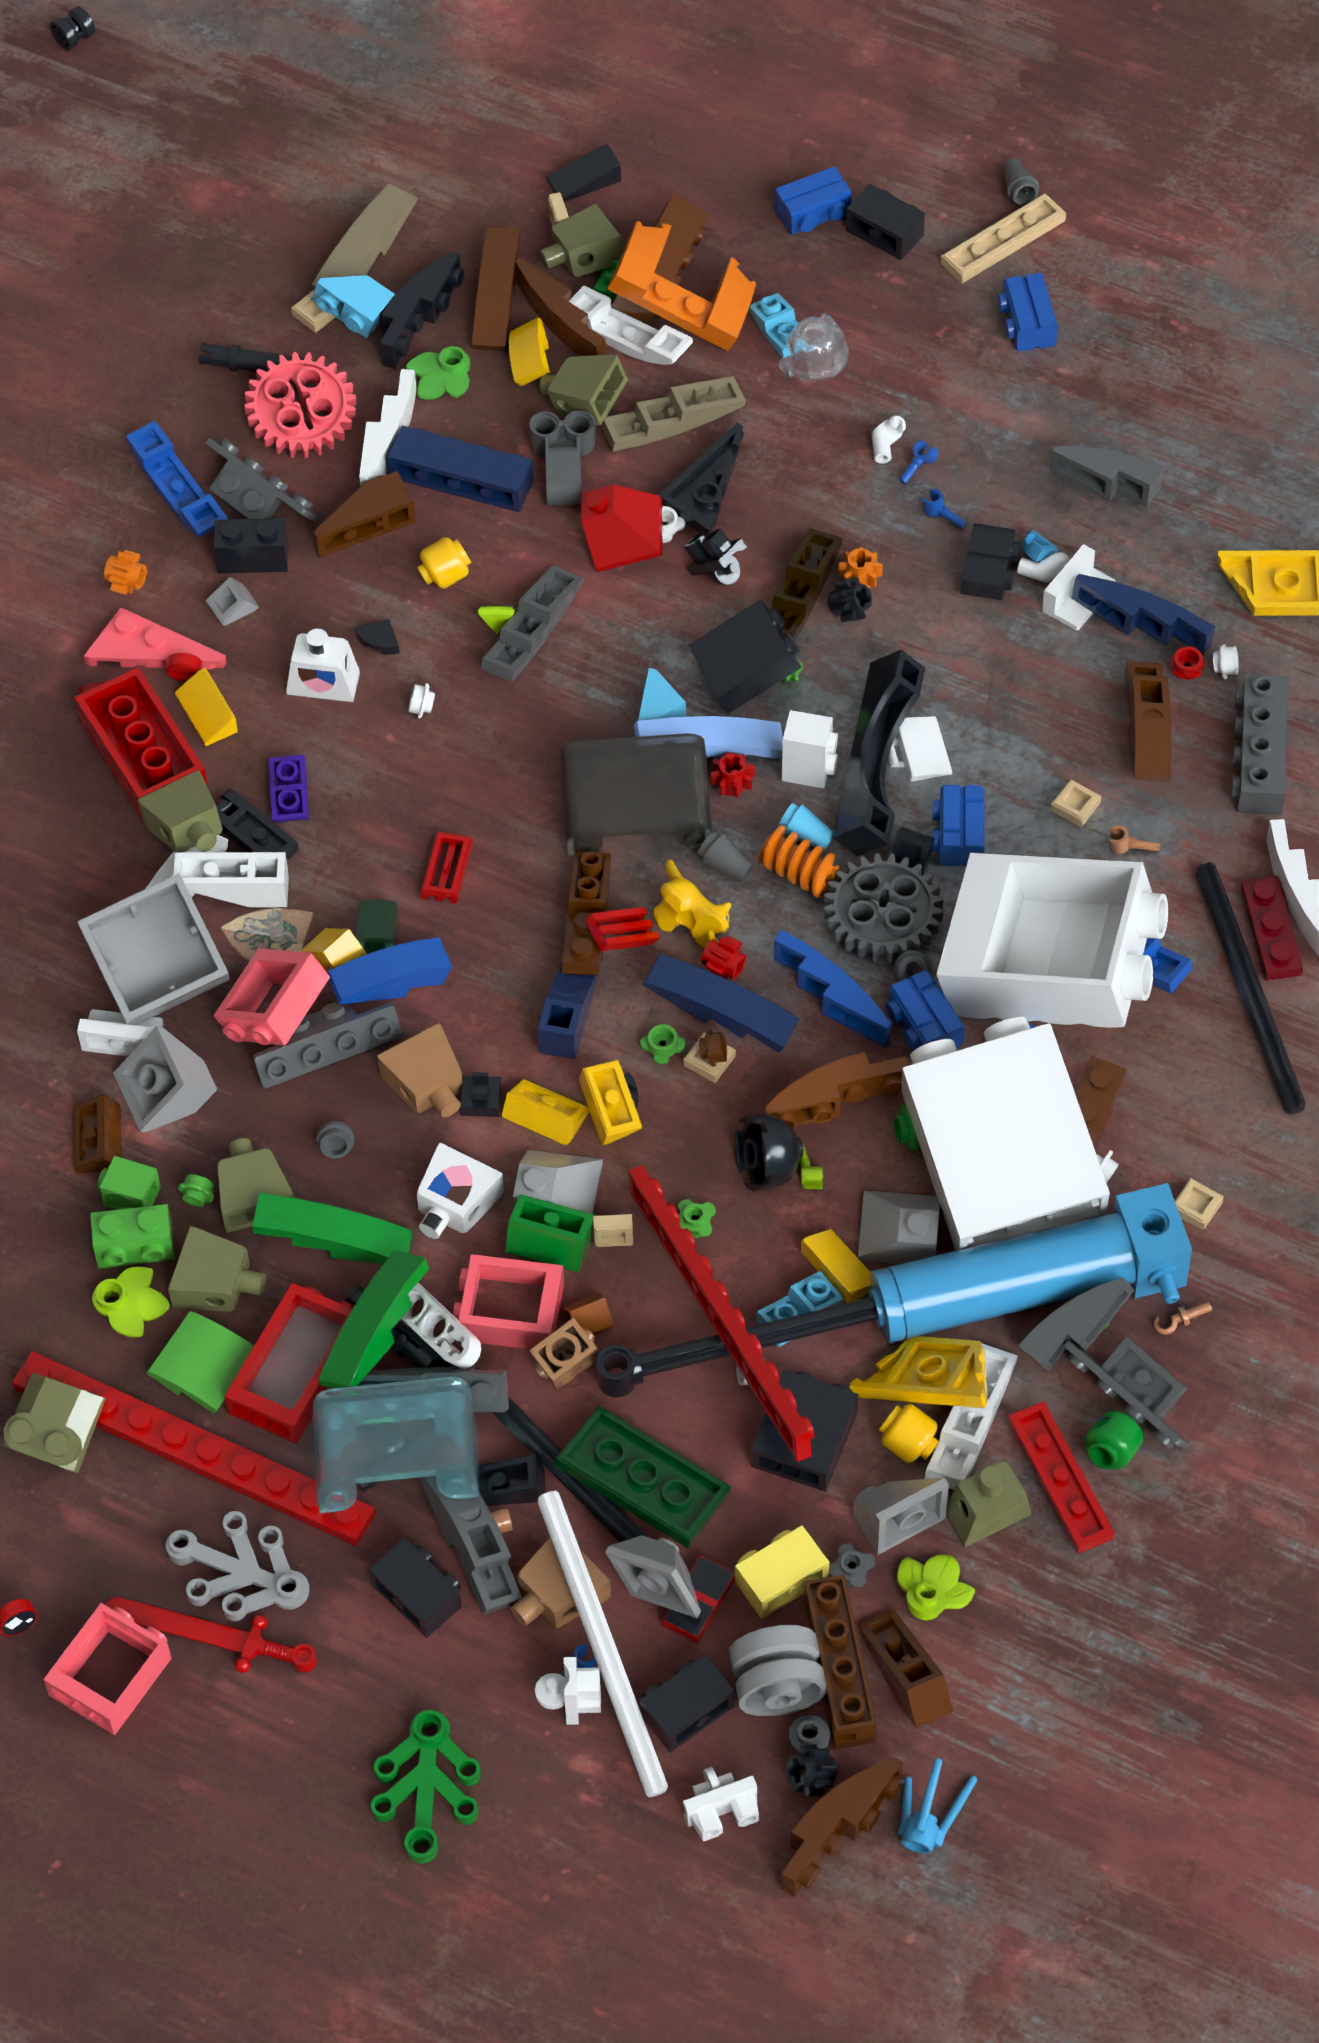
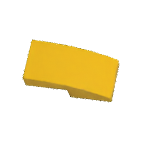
M539 317L510 331L509 355L514 382L520 386L550 373L545 350L549 349L542 319Z

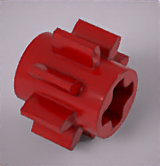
M726 752V755L720 761L713 760L710 784L719 785V795L721 796L725 794L739 798V795L745 789L752 790L755 766L754 764L746 765L745 754L739 755Z
M727 935L725 938L721 937L719 941L712 939L707 944L701 957V963L708 968V972L727 980L728 978L735 980L745 967L747 955L740 950L743 943Z

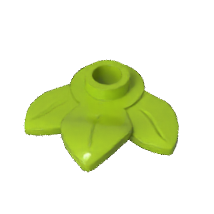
M147 1267L128 1268L117 1279L102 1281L95 1288L92 1295L94 1308L98 1313L109 1318L112 1329L121 1335L132 1338L142 1337L144 1334V1321H151L162 1316L170 1308V1303L161 1293L149 1287L153 1278V1269ZM113 1296L119 1298L117 1301L112 1303L106 1302L108 1298Z
M936 1555L928 1559L925 1565L906 1557L899 1565L897 1583L907 1593L906 1604L911 1614L918 1619L932 1620L938 1617L944 1609H961L970 1603L975 1593V1589L970 1585L958 1582L960 1566L951 1555Z

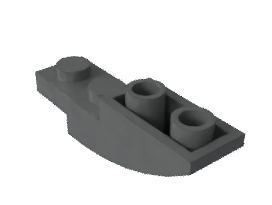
M422 1367L370 1371L353 1392H349L350 1414H370L374 1410L383 1407L392 1408L400 1414L424 1415L429 1411L505 1412L509 1409L507 1370H475V1367L460 1369L458 1367Z
M457 1463L420 1474V1481L448 1549L455 1548L482 1616L513 1606L522 1599V1596L508 1565L511 1554L491 1512L474 1484Z

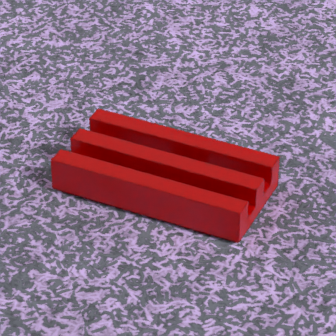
M436 832L421 888V899L429 900V896H433L436 901L443 902L444 898L450 899V903H458L473 846L472 837ZM448 842L449 847L439 885L435 887L432 885L443 844ZM458 844H461L462 849L451 889H448L447 885Z
M645 907L591 913L585 919L586 925L600 951L653 945L660 939L658 932L650 931L654 926L651 919H644V916L647 914ZM625 932H640V934L618 936L611 938L603 937V935L613 934L614 936L623 935Z

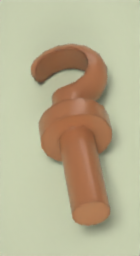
M1209 1302L1185 1310L1184 1306L1178 1308L1179 1313L1171 1316L1172 1325L1169 1328L1162 1329L1157 1325L1158 1316L1154 1318L1153 1326L1159 1334L1168 1335L1175 1331L1178 1323L1183 1322L1184 1326L1190 1324L1189 1319L1212 1311Z

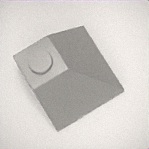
M156 1026L113 1072L140 1132L151 1131L196 1113L217 1091V1087L204 1060L160 1026Z
M527 1150L519 1163L513 1193L514 1207L519 1195L522 1194L593 1214L603 1159Z
M864 1190L858 1259L865 1262L902 1264L935 1256L940 1207L938 1197Z
M945 1477L893 1481L879 1487H868L860 1492L853 1502V1519L876 1554L879 1555L946 1519L949 1483Z
M641 1535L610 1545L605 1553L631 1596L698 1618L701 1610L690 1574L679 1554V1548L674 1543L664 1538L655 1540Z

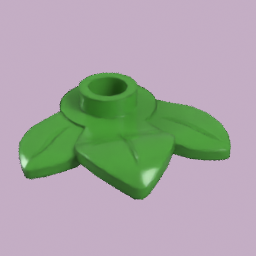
M456 346L447 347L440 354L434 352L422 353L406 365V369L415 370V374L421 377L417 389L418 397L421 399L434 400L446 392L451 397L458 398L467 391L470 384V379L467 375L470 369V359L463 349Z

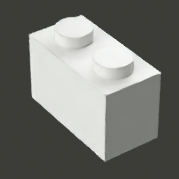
M790 710L782 739V781L825 788L827 776H834L838 759V754H835L838 733L833 732L832 717Z

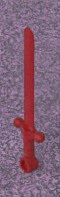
M112 1597L105 1603L112 1610L115 1607L125 1610L133 1617L134 1623L140 1626H150L158 1631L242 1653L241 1657L235 1662V1669L240 1673L248 1672L251 1666L250 1660L258 1655L293 1663L295 1669L303 1673L310 1672L317 1665L315 1650L309 1644H299L293 1647L263 1639L261 1630L267 1626V1619L263 1615L254 1616L251 1623L252 1629L249 1632L123 1597Z

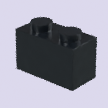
M871 184L847 208L846 231L899 260H902L924 236V212L916 206L909 205L892 196L889 192Z
M285 518L215 520L214 553L218 574L288 572L289 543Z
M404 1538L369 1569L371 1584L424 1637L428 1638L462 1607L460 1597L461 1586L449 1572L444 1571L441 1573L433 1565L432 1557L422 1546L417 1545L414 1547Z
M706 1654L696 1661L691 1659L683 1663L676 1670L675 1676L663 1684L658 1682L649 1687L640 1700V1712L643 1720L670 1753L735 1707L734 1688Z

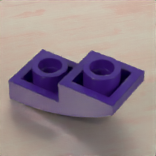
M305 755L268 758L273 823L309 820Z

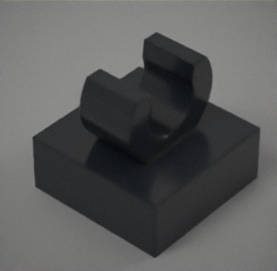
M901 826L896 833L891 852L895 856V863L900 864L904 858L908 857V867L912 869L914 866L921 864L922 875H924L928 869L935 838Z
M473 1072V1076H463L461 1116L499 1117L501 1077H489V1073Z

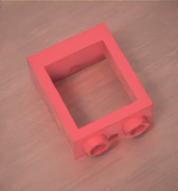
M258 948L213 1016L223 1027L225 1036L232 1041L286 1046L330 976L312 953ZM273 984L283 985L266 1012L255 1013Z
M471 1254L468 1269L462 1268L459 1291L464 1292L462 1303L455 1302L453 1316L473 1333L480 1343L532 1349L556 1331L564 1289L563 1265ZM479 1279L543 1286L537 1323L473 1316Z
M100 1603L43 1679L48 1695L115 1736L172 1659L167 1638L153 1627L148 1626L147 1629H144L134 1623L133 1617L119 1607H115L112 1610ZM108 1632L149 1656L115 1704L74 1679Z

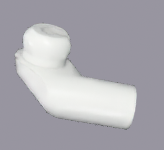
M892 416L874 429L872 444L874 459L877 463L884 464L892 459L890 446L902 436V432L906 429V423L902 417Z
M1062 552L1052 554L1040 562L1022 557L1018 565L1017 574L1049 583L1053 581L1070 559L1067 554Z

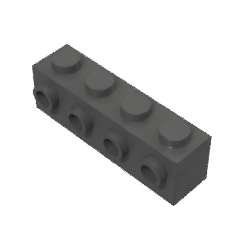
M1245 673L1243 688L1236 687L1235 709H1241V717L1235 716L1234 738H1240V746H1234L1232 767L1239 768V776H1233L1231 797L1238 798L1237 812L1282 814L1285 797L1289 676Z

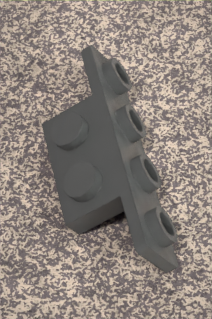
M208 437L205 443L228 460L209 487L212 492L248 519L271 518L281 502L284 501L301 515L314 522L318 520L320 516L311 510L313 506L311 501L297 492L294 496L286 492L289 487L288 484L273 474L269 478L261 473L264 467L251 457L247 456L243 460L237 455L240 449L230 441L222 438L218 442Z
M332 1002L325 1005L320 1011L305 1015L286 1046L276 1045L255 1053L253 1060L263 1088H269L401 1038L402 1031L392 1003L357 1015L349 1003L339 1004L338 1002Z
M1126 1337L1103 1365L1098 1363L1073 1341L1067 1339L1063 1343V1346L1071 1352L1067 1359L1084 1373L1088 1369L1094 1372L1099 1377L1096 1384L1109 1396L1114 1398L1119 1394L1126 1400L1128 1404L1124 1409L1142 1424L1146 1419L1157 1428L1153 1434L1167 1447L1172 1449L1176 1444L1186 1450L1191 1445L1188 1440L1163 1419L1188 1388L1132 1339Z

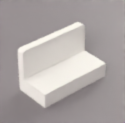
M1083 544L1044 590L1042 612L1074 630H1079L1093 614V612L1071 599L1074 581L1078 574L1115 581V579L1093 568L1095 550Z
M92 1009L88 1019L80 1018L77 1033L82 1051L129 1056L156 1026L163 1027L164 1024L162 1018L151 1017L137 1025H129L125 1023L119 1012Z

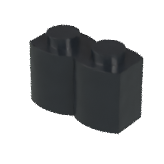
M973 524L961 579V594L1003 600L1005 590H1012L1015 570L1009 568L1011 562H1018L1021 541H1015V529Z

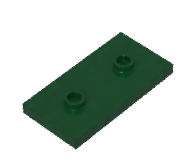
M600 1405L556 1457L554 1465L686 1548L692 1544L731 1491L730 1485Z

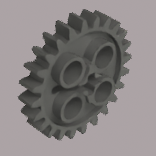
M876 853L874 862L871 863L864 856H861L859 867L848 862L847 873L838 870L836 872V882L829 881L828 893L824 895V919H827V930L834 931V941L836 943L845 940L846 952L851 951L855 947L858 948L859 959L864 957L867 952L872 953V960L875 963L880 954L885 955L888 963H892L893 954L898 953L901 955L908 949L920 951L921 943L931 944L932 934L939 933V922L943 921L944 899L942 896H939L940 885L932 884V873L922 875L921 864L914 866L912 869L909 868L908 857L904 858L900 864L895 863L894 854H890L887 861H882L879 853ZM863 889H872L873 891H864ZM859 919H865V920H868V921H866V922H860V921H857V920H859ZM896 924H901V925H904V926H903V927H896V926H894V925H896Z

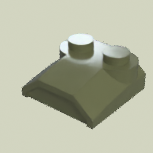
M32 1373L15 1415L10 1417L5 1424V1441L3 1446L79 1473L106 1398Z

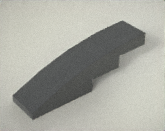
M552 565L519 600L518 611L501 628L500 640L482 658L481 669L513 682L548 639L582 586L584 578Z

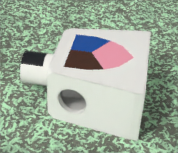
M313 629L308 634L301 633L297 635L290 663L287 695L353 702L360 670L348 641L344 638L328 637L327 633L322 629Z
M439 1143L417 1192L418 1209L422 1214L426 1215L420 1223L419 1229L426 1236L433 1239H438L446 1226L460 1233L468 1232L503 1195V1173Z

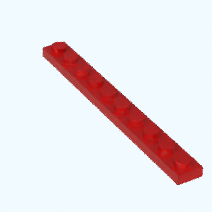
M643 1165L629 1170L631 1195L794 1458L799 1462L811 1457L810 1439L814 1438V1430L809 1419L805 1415L800 1417L791 1390L789 1388L783 1389L780 1385L775 1365L771 1360L765 1361L758 1338L754 1333L749 1335L745 1329V1321L741 1311L737 1306L732 1308L729 1304V1297L721 1280L715 1281L712 1277V1269L707 1257L704 1254L699 1255L695 1250L694 1238L688 1228L682 1229L675 1206L671 1202L666 1204L658 1179L656 1177L650 1178Z
M32 1351L12 1381L14 1389L24 1393L32 1373H36L106 1398L96 1424L97 1428L356 1547L376 1515L375 1507L36 1352Z

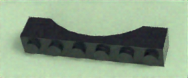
M902 649L871 662L832 837L856 856L889 844L895 813L889 806L885 794L886 764L891 746L900 726L920 697L925 667Z

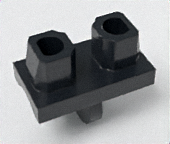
M722 529L714 530L707 536L704 533L697 534L684 546V549L693 559V562L686 568L692 576L711 572L713 579L718 584H733L738 580L741 570L738 560L732 555L743 551L747 546L742 539L730 541Z

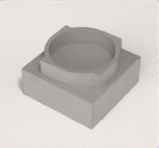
M180 873L77 921L79 929L126 1024L137 1025L230 980L222 958Z

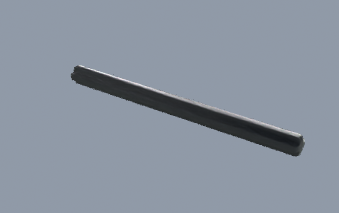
M1212 862L1200 864L1196 872L1198 882L1284 1110L1289 1115L1300 1113L1305 1108V1099L1216 865Z
M453 1342L452 1345L462 1353L463 1350ZM443 1359L442 1363L446 1367H457ZM476 1363L471 1366L475 1367V1370H482ZM509 1396V1409L507 1411L492 1412L619 1542L641 1535L648 1537L614 1502L554 1466L556 1457L562 1450Z

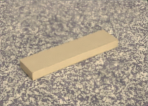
M1044 193L941 255V264L962 284L1065 222L1066 212Z

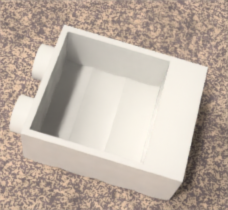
M970 853L936 974L944 996L956 1015L960 1017L977 1019L995 1017L1003 1020L1025 1017L1028 1022L1038 1020L1063 1025L1085 1024L1106 1028L1124 1027L1131 1000L1146 1001L1151 992L1153 981L1152 960L1149 955H1143L1147 938L1161 939L1166 932L1168 922L1167 897L1162 893H1152L1143 862Z

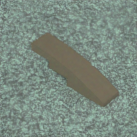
M388 184L348 229L313 281V287L316 288L317 282L321 278L367 275L379 254L385 256L416 204L417 197Z
M734 376L670 387L668 397L636 402L634 412L607 416L601 424V429L612 452L649 444L694 429L745 406L746 400Z

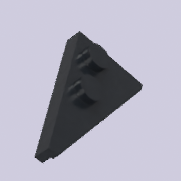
M737 422L658 494L662 499V506L674 509L678 517L683 518L685 523L698 532L704 533L705 536L713 532L744 437L741 424Z

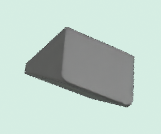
M231 577L205 600L224 626L259 608L246 587Z

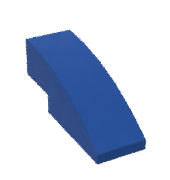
M437 937L403 943L366 954L329 970L327 974L330 976L329 982L338 1003L347 1004L406 997L410 988L443 985L452 968V964L440 938Z

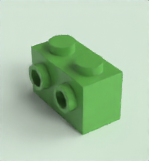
M168 1204L91 1213L92 1242L98 1269L175 1260L173 1226Z

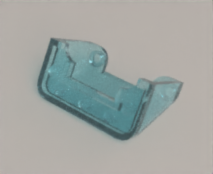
M440 1377L324 1390L315 1397L313 1402L316 1489L320 1513L337 1512L350 1508L357 1499L356 1484L436 1476L437 1487L444 1496L454 1499L479 1497L478 1433L472 1393L469 1384L465 1380L458 1377Z

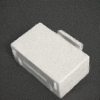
M936 716L905 718L897 732V738L894 739L888 757L890 767L906 768L910 782L951 775L952 769ZM899 744L903 758L902 762H898L894 745Z

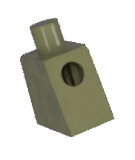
M594 204L553 225L551 232L554 245L541 249L540 257L546 269L563 263L572 276L578 277L611 268L613 260H620L623 253V245L620 234L597 204Z
M618 355L574 356L564 361L556 375L546 374L542 376L540 391L544 395H549L556 412L560 416L566 417L573 411L582 410L594 417L595 425L601 426L626 385L628 378Z
M199 770L137 800L145 827L176 853H182L194 846L199 851H209L217 842L216 836L223 830L217 807Z
M247 1138L232 1141L229 1144L231 1157L218 1162L221 1212L226 1233L253 1226L259 1193L294 1198L293 1192L272 1151L267 1148L253 1151L251 1141Z
M190 1226L168 1288L172 1308L223 1312L234 1311L241 1292L258 1296L262 1295L266 1283V1273L249 1270L248 1252L244 1246Z
M1007 1461L985 1467L981 1472L956 1484L946 1511V1517L964 1547L1031 1516L1026 1492Z

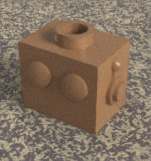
M572 1318L529 1350L533 1360L536 1362L537 1368L535 1370L541 1378L545 1377V1379L548 1378L555 1389L558 1390L563 1385L569 1383L580 1372L592 1366L599 1354L597 1347L594 1345L595 1337L589 1329H582L575 1318ZM561 1355L564 1357L563 1361H560Z

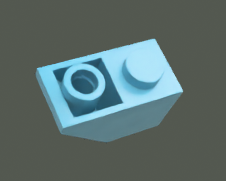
M368 275L321 278L317 282L312 301L322 311L331 313L341 320L349 330L359 333L367 339L382 321V313L395 294Z

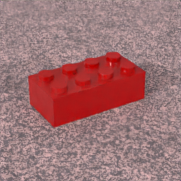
M139 667L74 697L80 724L142 821L143 818L138 799L197 770L201 772L208 787L204 766Z

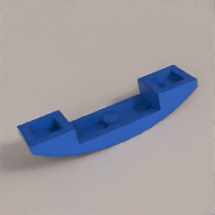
M156 421L125 436L131 451L158 494L182 524L199 538L214 530L215 520H228V517L211 494L205 495L175 455L172 442Z

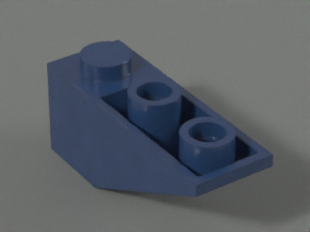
M561 963L545 999L537 1029L539 1053L576 1060L598 975L562 974Z

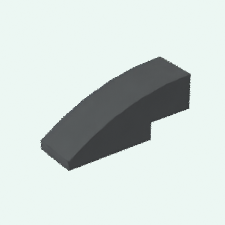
M1072 445L1055 446L1052 449L1050 473L1108 501H1111L1114 495L1119 493L1147 507L1161 489L1164 467L1147 459L1121 451Z
M1120 1278L1080 1294L1045 1318L1018 1347L1037 1364L1050 1372L1067 1351L1063 1346L1067 1339L1073 1341L1086 1352L1135 1290L1125 1279Z

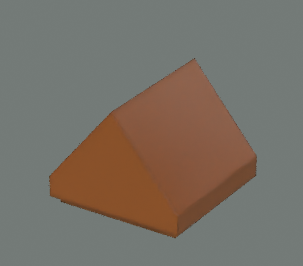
M599 1293L563 1307L568 1321L575 1318L582 1329H589L593 1335L614 1327L606 1298Z

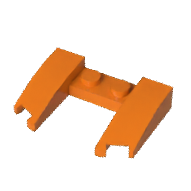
M637 221L607 289L728 351L738 338L756 287L755 281L750 282L737 268L739 263L731 257L712 302L699 297L654 273L668 238L671 225L661 223L659 227L643 226L640 221Z

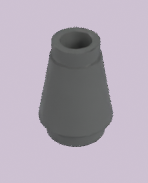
M1012 158L1006 161L1003 165L1009 199L1018 205H1026L1036 199L1039 194L1038 180L1019 159Z
M716 831L706 838L698 851V855L703 858L702 862L739 882L746 879L754 866L726 834L720 835Z

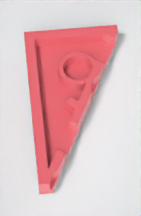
M123 608L118 610L84 655L85 664L89 666H97V661L120 662L121 667L141 665L146 668H166L167 657L174 653H189L199 657L202 660V669L224 668L227 664L226 655Z

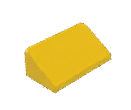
M206 668L199 670L175 691L177 700L205 747L238 732L235 716Z
M614 1060L583 1068L579 1076V1083L601 1144H610L641 1130L642 1125L619 1061Z
M523 1079L507 1093L502 1117L563 1145H568L588 1115L589 1108Z
M832 1229L808 1236L801 1241V1253L818 1272L821 1271L844 1297L846 1303L857 1301L869 1293V1289H871L870 1271Z

